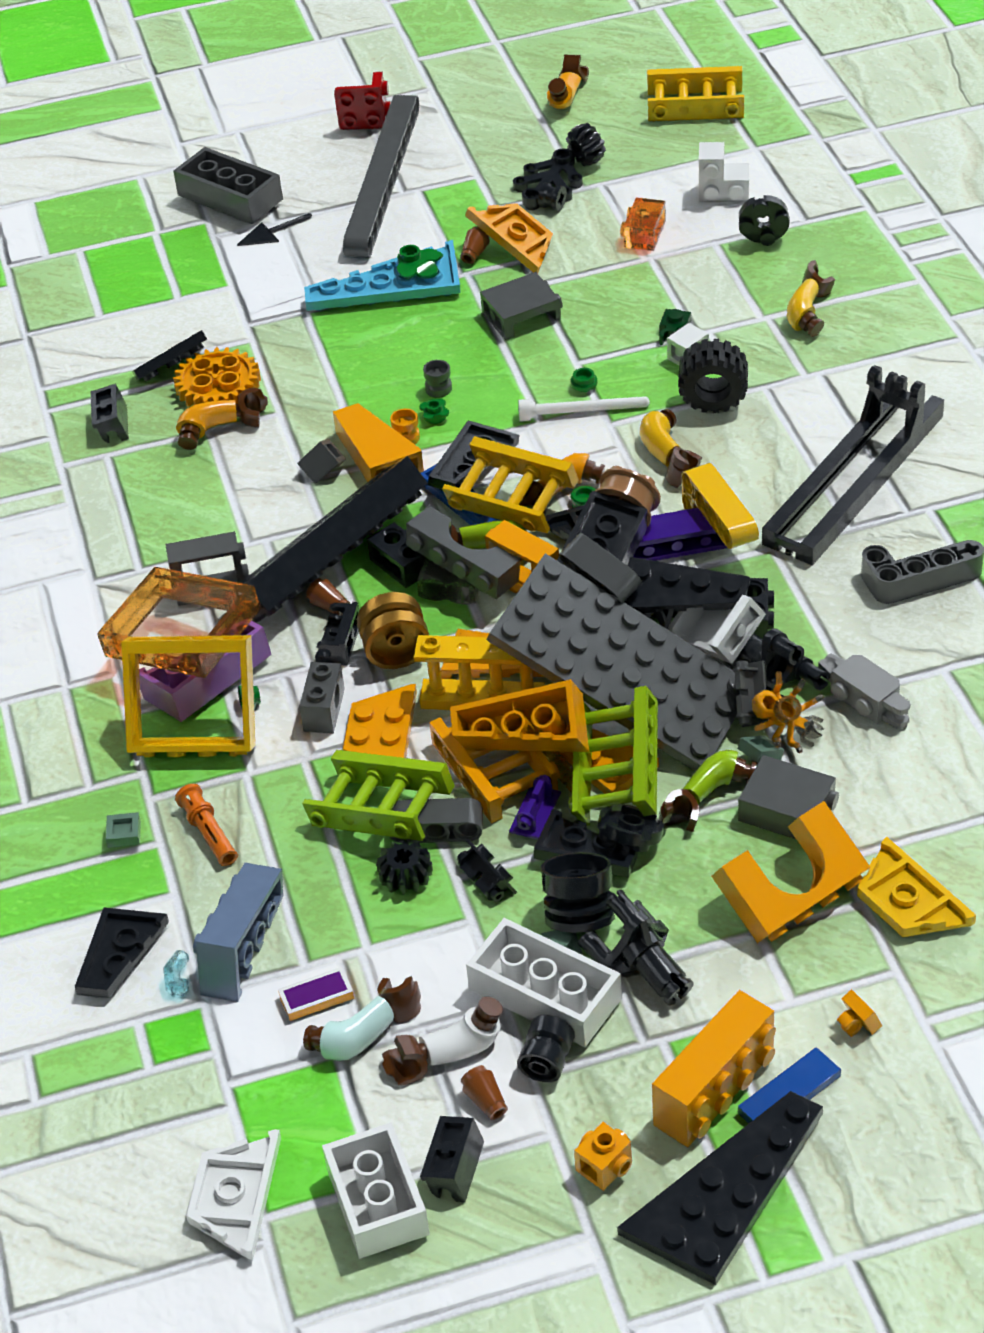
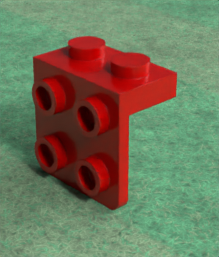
M383 71L373 72L372 85L335 88L334 98L338 124L341 130L378 129L383 127L391 104L390 101H386V95H389L388 81H384Z

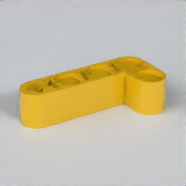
M707 463L682 472V503L684 509L698 508L728 549L759 539V531L754 518L713 464Z

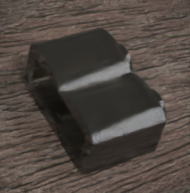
M425 557L417 579L418 596L434 601L447 599L458 604L476 603L479 593L478 588Z

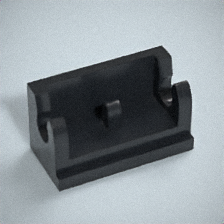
M116 383L90 391L92 427L98 430L101 438L107 443L110 442V437L107 434L109 431H115L121 441L129 439L127 404Z
M352 602V604L332 603L329 610L340 611L343 615L334 614L328 616V623L323 638L316 646L319 650L315 655V661L348 665L359 632L356 620L359 613L358 602Z
M440 1116L420 1175L421 1180L426 1181L431 1193L437 1198L441 1197L442 1189H446L451 1192V1196L456 1202H466L485 1142L474 1118Z

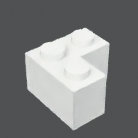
M699 142V202L749 200V163H724V142Z

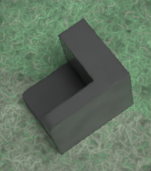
M325 439L312 448L297 464L314 483H318L332 469L339 467L346 458L329 439Z

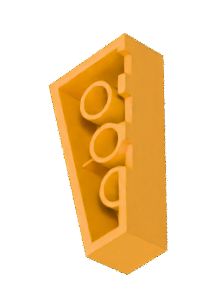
M571 679L450 707L452 736L465 749L589 752L583 693Z

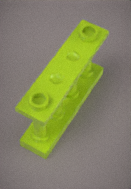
M647 686L634 688V701H631L630 705L591 711L584 702L589 752H573L572 796L569 797L570 812L578 820L586 823L587 826L590 825V809L632 802L644 816L657 814L658 700ZM630 717L634 718V728L629 733L592 739V724ZM633 745V757L630 758V761L591 767L592 752ZM626 774L633 775V786H630L629 790L591 796V780Z
M336 750L331 757V761L338 778L323 801L304 799L302 805L312 826L423 841L425 835L418 820L420 812L432 793L450 795L455 785L446 763ZM349 783L362 784L350 805L337 803ZM376 786L390 787L378 808L364 807ZM403 790L418 791L406 812L392 810Z

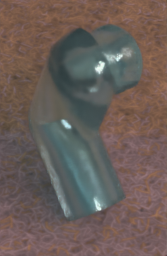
M183 950L175 951L163 967L165 990L173 997L175 995L183 997L189 990V986H186L189 983L188 980L180 978V972L189 962V956Z

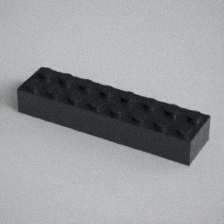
M406 456L377 474L224 594V599L239 619L246 617L250 620L254 619L258 623L266 616H271L283 607L282 603L288 599L291 600L302 592V587L322 576L326 568L332 567L342 560L346 552L352 551L364 542L363 539L367 535L370 536L382 528V523L387 519L390 520L403 510L402 507L418 499L422 495L419 490L428 483L410 458Z

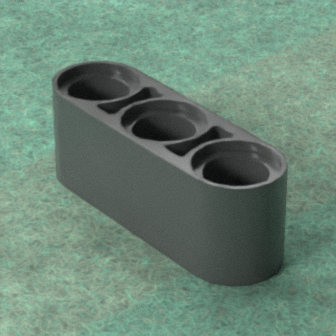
M579 533L558 554L565 566L618 598L621 604L642 584V580L634 570L583 533Z
M473 798L428 799L418 816L425 838L423 841L406 840L408 843L416 841L419 843L466 842L467 838L470 841H474L482 835L483 806L478 800ZM399 800L392 810L406 812L412 800ZM390 837L393 841L398 843H403V841L405 840L397 837Z

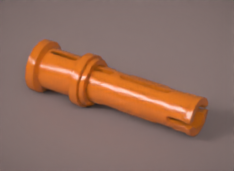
M185 785L176 793V803L186 811V819L189 824L198 827L218 859L221 866L231 865L238 858V853L234 850L213 817V806L202 797L203 791L199 785Z

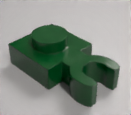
M665 309L659 324L660 345L664 344L667 337L686 324L691 323V312L679 309Z

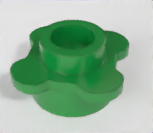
M432 399L421 403L419 406L420 410L424 412L423 419L430 424L441 423L449 415V409L445 407L446 401L443 399Z

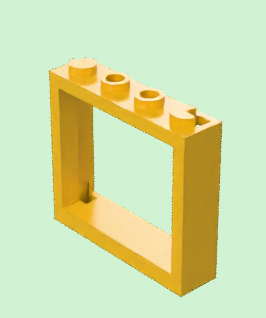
M251 635L127 637L121 641L127 753H137V756H144L145 758L155 756V752H167L168 757L186 756V752H198L200 757L216 756V752H229V756L236 757L237 755H247V752H250L256 746ZM240 652L243 737L142 738L138 654Z

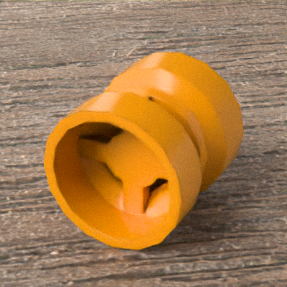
M407 408L394 411L390 417L392 428L412 443L417 444L420 439V432L417 427V413Z

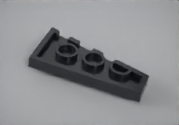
M468 420L430 473L428 486L438 488L443 491L444 484L457 488L460 487L476 461L469 446L474 436L515 447L519 444L520 435Z
M630 557L628 566L640 577L642 584L624 603L635 610H643V613H656V609H674L675 612L701 607L703 610L733 609L742 595L747 596L750 577Z

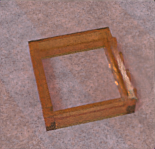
M154 567L97 632V636L105 657L122 660L121 641L127 637H132L131 635L163 598L227 611L207 636L240 635L261 610L253 585ZM225 653L138 654L139 664L206 678Z

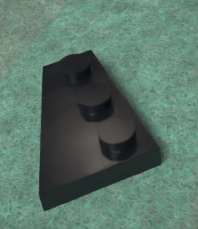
M202 330L196 332L188 339L183 340L164 353L132 370V373L136 380L143 378L146 382L159 374L156 369L166 364L167 368H170L182 361L179 356L189 351L190 355L204 348L202 342L206 341L207 337Z

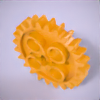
M216 347L214 352L211 353L205 349L203 355L194 353L195 358L187 357V364L180 363V370H175V377H173L176 395H179L180 401L186 402V406L223 400H235V404H238L240 393L248 388H259V381H261L258 362L255 363L254 357L248 358L247 352L240 354L239 349L229 352V347H226L224 351H219V348Z

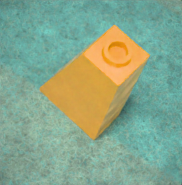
M359 403L333 411L336 434L367 482L406 456L410 458L420 473L424 471L421 449Z

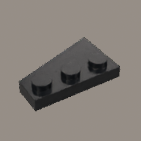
M552 809L534 847V859L543 861L567 853L586 852L600 854L611 860L612 875L628 878L638 856V852L632 850L629 845L618 842H604L599 838V834L587 829L586 823L578 819L574 822L562 818V812L556 809Z
M103 907L75 984L77 995L110 998L169 923L167 914Z

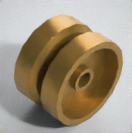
M388 592L379 594L368 600L361 607L356 618L366 657L373 665L382 669H398L415 663L414 654L418 635H429L419 603L414 597L406 593Z

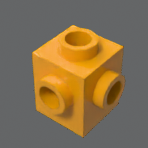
M602 1122L594 1131H588L582 1137L579 1146L574 1150L575 1170L604 1191L617 1177L624 1176L632 1165L630 1139L622 1130L613 1129L605 1122Z

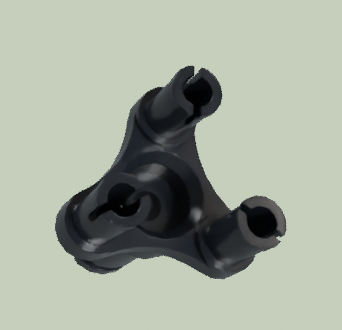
M775 628L769 630L763 639L753 633L736 658L739 661H748V663L764 661L766 690L773 691L776 685L777 673H781L783 684L793 680H804L817 690L824 689L829 683L820 678L821 676L830 680L828 672L815 666L813 661L804 655V648L790 641L785 633Z
M620 889L616 892L618 897L613 893L606 901V905L624 923L623 929L625 931L618 944L611 951L595 930L585 933L579 939L578 945L583 948L592 960L621 974L638 971L660 997H664V1002L667 1005H674L676 1003L675 994L677 993L680 999L684 998L692 989L694 982L690 978H686V973L663 948L669 929L661 920H656L642 905L640 900L632 902L625 892Z

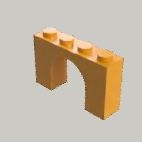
M825 801L799 816L788 826L808 855L813 867V881L808 892L791 894L775 887L767 879L748 850L723 865L711 876L757 944L767 937L773 942L788 931L785 925L792 920L798 925L814 914L810 908L819 903L824 908L839 897L836 891L842 887L849 891L860 884L863 878L861 874L870 868L868 862Z

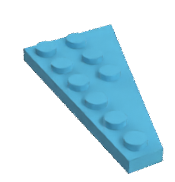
M453 240L445 242V247L435 249L441 252L443 257L435 262L438 274L433 278L424 279L417 275L411 279L402 278L397 272L398 258L372 265L371 270L364 273L356 270L350 272L349 277L342 280L331 278L304 287L306 310L345 308L353 305H371L379 302H397L406 299H423L432 296H449L461 293Z

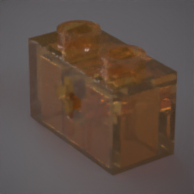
M636 197L633 206L627 210L626 222L623 221L621 224L620 235L624 237L625 248L654 251L666 222V202L664 200Z

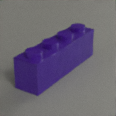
M698 508L651 516V522L633 557L658 561L726 549L727 546Z

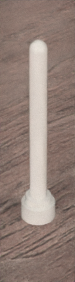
M643 396L535 404V401L530 402L529 399L518 400L519 421H531V418H536V415L644 408L650 404V400L648 397Z

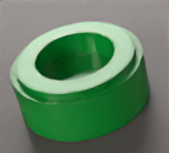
M587 485L575 488L571 492L572 507L585 505L592 490L595 491L596 488Z

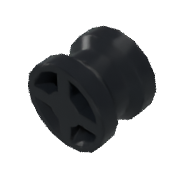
M543 183L538 194V205L544 208L551 206L553 210L560 211L565 204L566 188L559 185L553 187L550 183Z

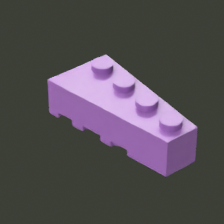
M242 617L210 633V636L251 635L253 668L272 655L264 627L246 617ZM240 652L181 653L173 658L167 655L157 660L159 665L149 670H146L144 667L139 669L140 690L143 699L182 722L241 678Z

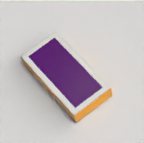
M342 967L278 989L280 1000L289 1021L354 999L353 990Z

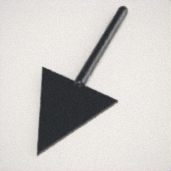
M305 214L270 229L261 222L237 246L279 242L273 232L312 217V214Z

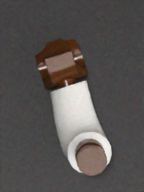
M482 997L477 1007L470 1008L460 1021L444 1029L419 1036V1044L416 1037L412 1035L396 1036L394 1042L397 1048L382 1053L384 1059L382 1065L386 1074L393 1077L398 1085H408L424 1077L428 1072V1066L465 1059L487 1049L496 1039L501 1028L500 1020L498 1019L503 1012L501 1003L492 997Z

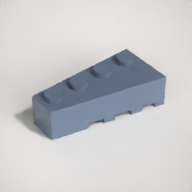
M245 862L239 873L232 877L226 894L221 895L214 913L209 914L206 926L201 934L198 933L194 939L193 952L197 954L200 995L239 1002L242 995L240 981L242 978H249L253 969L250 964L253 951L260 952L264 943L265 927L270 928L284 896L282 869Z

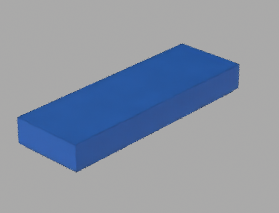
M815 1047L738 1105V1114L747 1123H750L790 1091L810 1100L841 1076V1068Z

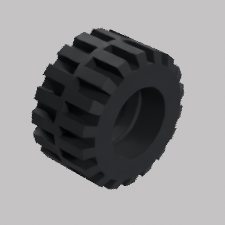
M704 339L701 344L695 342L691 345V349L687 348L680 358L679 394L683 396V401L686 404L691 403V408L695 410L700 408L701 412L707 413V411L719 413V410L726 412L730 410V406H738L739 400L745 398L748 388V361H746L744 352H740V348L737 345L731 346V342L726 340L724 343L719 342L720 339H713V341ZM716 374V375H720V376H722V377L709 378V377H706L705 375Z

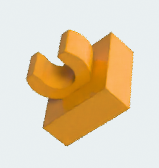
M852 989L841 998L848 1010L844 1011L837 1018V1021L850 1037L856 1035L862 1026L872 1035L882 1027L876 1013Z

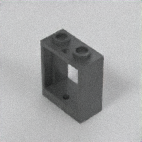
M235 531L165 544L178 606L224 598V594L249 576L247 563L241 564V560L246 559L243 542L237 543ZM230 555L233 557L235 570L189 579L184 577L182 564Z

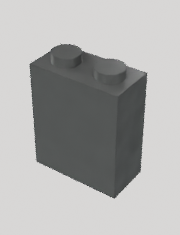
M763 755L738 799V821L796 839L788 826L799 816L825 801L830 810L833 811L836 808L839 799V792L835 791L836 777Z

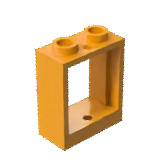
M503 520L485 535L486 549L498 546L508 553L531 563V570L520 565L519 582L509 589L516 594L545 553L555 560L559 557V548L506 520Z

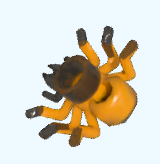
M781 671L776 672V685L773 691L763 690L752 699L754 714L758 718L769 719V721L755 726L754 730L758 732L774 724L778 725L772 736V741L775 742L776 748H780L782 741L779 737L787 725V744L790 747H794L797 753H802L803 749L800 743L794 741L793 738L794 727L800 735V741L813 747L814 743L805 737L808 739L821 737L822 734L817 732L816 729L824 730L819 724L824 719L815 715L801 717L800 714L823 700L824 697L820 694L801 705L795 697L803 689L806 683L804 679L799 681L796 688L788 696L781 697L779 692L783 684Z

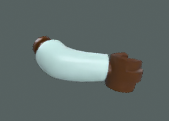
M411 975L405 978L401 985L393 988L390 978H382L377 988L379 996L351 1018L343 1021H329L325 1026H320L319 1028L315 1025H309L305 1029L303 1036L304 1048L308 1051L316 1049V1051L321 1052L325 1059L335 1061L349 1060L358 1055L373 1043L392 1021L401 1023L417 1016L421 1010V992L418 982L413 981Z

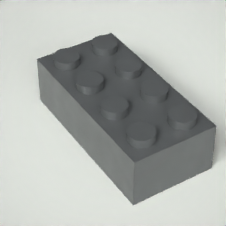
M207 147L202 148L173 170L178 196L250 224L256 222L283 200L279 174Z

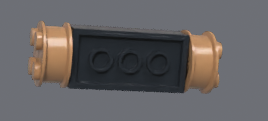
M612 466L610 469L605 470L600 477V488L595 491L592 490L563 549L579 533H583L628 566L630 557L634 556L651 522L650 512L655 510L661 501L655 481L647 475H641L620 466ZM558 557L557 561L564 565V563Z

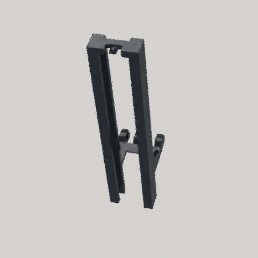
M871 366L866 382L869 385V391L859 422L762 527V545L778 552L784 547L785 554L791 556L794 551L795 559L813 566L942 419L945 399L931 395L924 403L925 383L920 381L914 382L910 392H908V378L906 376H898L897 373L892 371L887 375L884 383L882 382V367ZM898 408L906 410L905 426L804 540L799 543L785 537L784 535L893 413Z

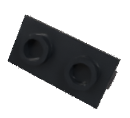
M467 838L466 842L471 848L457 856L458 867L473 882L483 874L475 882V885L490 901H500L508 888L516 894L517 891L509 883L513 877L501 864L494 867L491 861L495 857L482 843L476 847Z

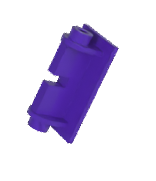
M540 775L535 778L533 787L528 789L509 833L533 839L539 838L552 809L555 808L561 795V791L552 789L549 776Z

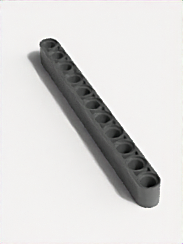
M394 95L344 235V256L371 257L419 114L418 96Z

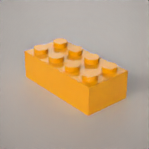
M739 990L652 1083L653 1125L687 1148L696 1138L701 1139L704 1137L713 1119L718 1114H724L729 1109L733 1097L740 1090L744 1091L749 1087L754 1074L760 1067H766L772 1061L775 1055V1011Z

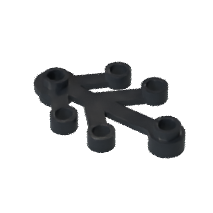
M561 148L553 152L550 160L524 165V177L518 176L513 179V189L517 192H522V204L527 210H536L540 207L538 205V194L543 183H553L555 187L558 185L564 186L567 192L565 202H568L573 198L572 188H580L583 185L582 175L577 173L573 167L575 157L572 155V151ZM550 168V170L538 173V171ZM562 170L568 176V186L559 174ZM539 182L535 188H528V184Z

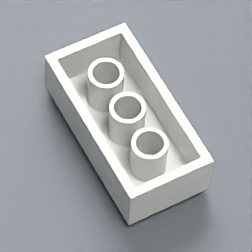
M506 918L502 919L466 964L470 991L483 997L495 998L503 1007L531 1021L539 1015L558 1017L571 1025L575 1031L573 1042L583 1047L588 1045L622 999L621 973Z

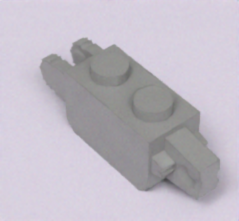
M830 653L818 662V668L829 673L830 692L838 700L844 701L856 709L860 715L869 718L876 724L883 720L889 725L896 727V729L907 727L910 718L907 714L911 704L910 701H907L908 699L899 694V679L863 655H852L844 660Z

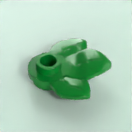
M405 245L400 248L397 256L399 262L397 272L404 279H411L415 275L424 279L433 278L438 274L435 262L440 260L443 254L435 249L420 250L416 245Z

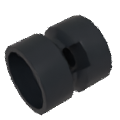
M551 1015L535 1017L531 1022L526 1035V1041L517 1059V1066L520 1071L535 1081L543 1083L557 1081L563 1071L565 1057L570 1052L575 1038V1031L571 1025Z

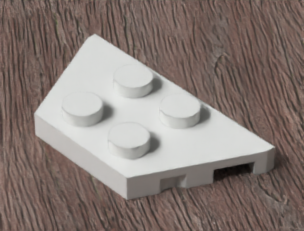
M280 1130L268 1131L269 1137L248 1143L247 1139H243L225 1148L218 1147L202 1152L186 1214L188 1223L247 1259H254L280 1146Z

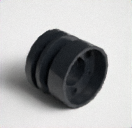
M577 852L554 856L541 865L543 891L547 894L544 897V908L546 909L545 924L561 932L578 933L598 930L613 922L615 913L606 905L607 899L613 894L609 891L613 886L610 859L596 853Z

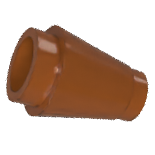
M478 226L473 227L466 233L460 258L467 264H473L490 243V236Z
M316 579L310 584L306 592V597L310 599L311 604L333 614L343 615L340 611H330V604H351L328 579Z
M479 1065L463 1075L461 1078L462 1091L490 1120H496L507 1112L508 1107L491 1070H487L485 1066Z

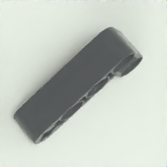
M966 540L895 561L885 547L870 545L862 552L861 577L877 601L885 604L895 603L979 578L983 568L984 547L980 542Z

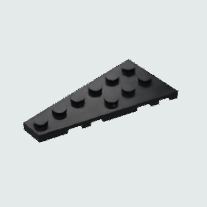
M790 1091L617 1227L618 1235L717 1285L823 1115V1106Z

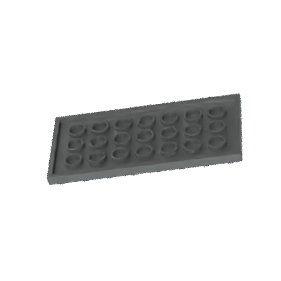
M546 553L486 639L554 683L571 679L583 693V701L597 710L630 705L631 701H634V688L647 686L658 700L657 748L694 771L716 752L737 715L736 696L740 695V692L736 690L735 672L626 603L623 602L621 604L618 598ZM633 717L614 720L629 730L634 728Z

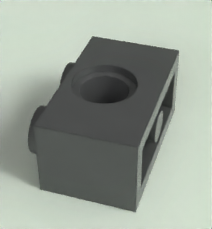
M310 663L299 705L304 732L334 733L345 690L341 663Z

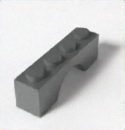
M428 506L406 523L407 546L497 600L519 582L520 559L498 546L477 550L458 544L451 537L452 519L433 507Z

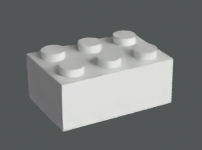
M392 1122L322 1145L326 1168L359 1259L430 1235L425 1206Z

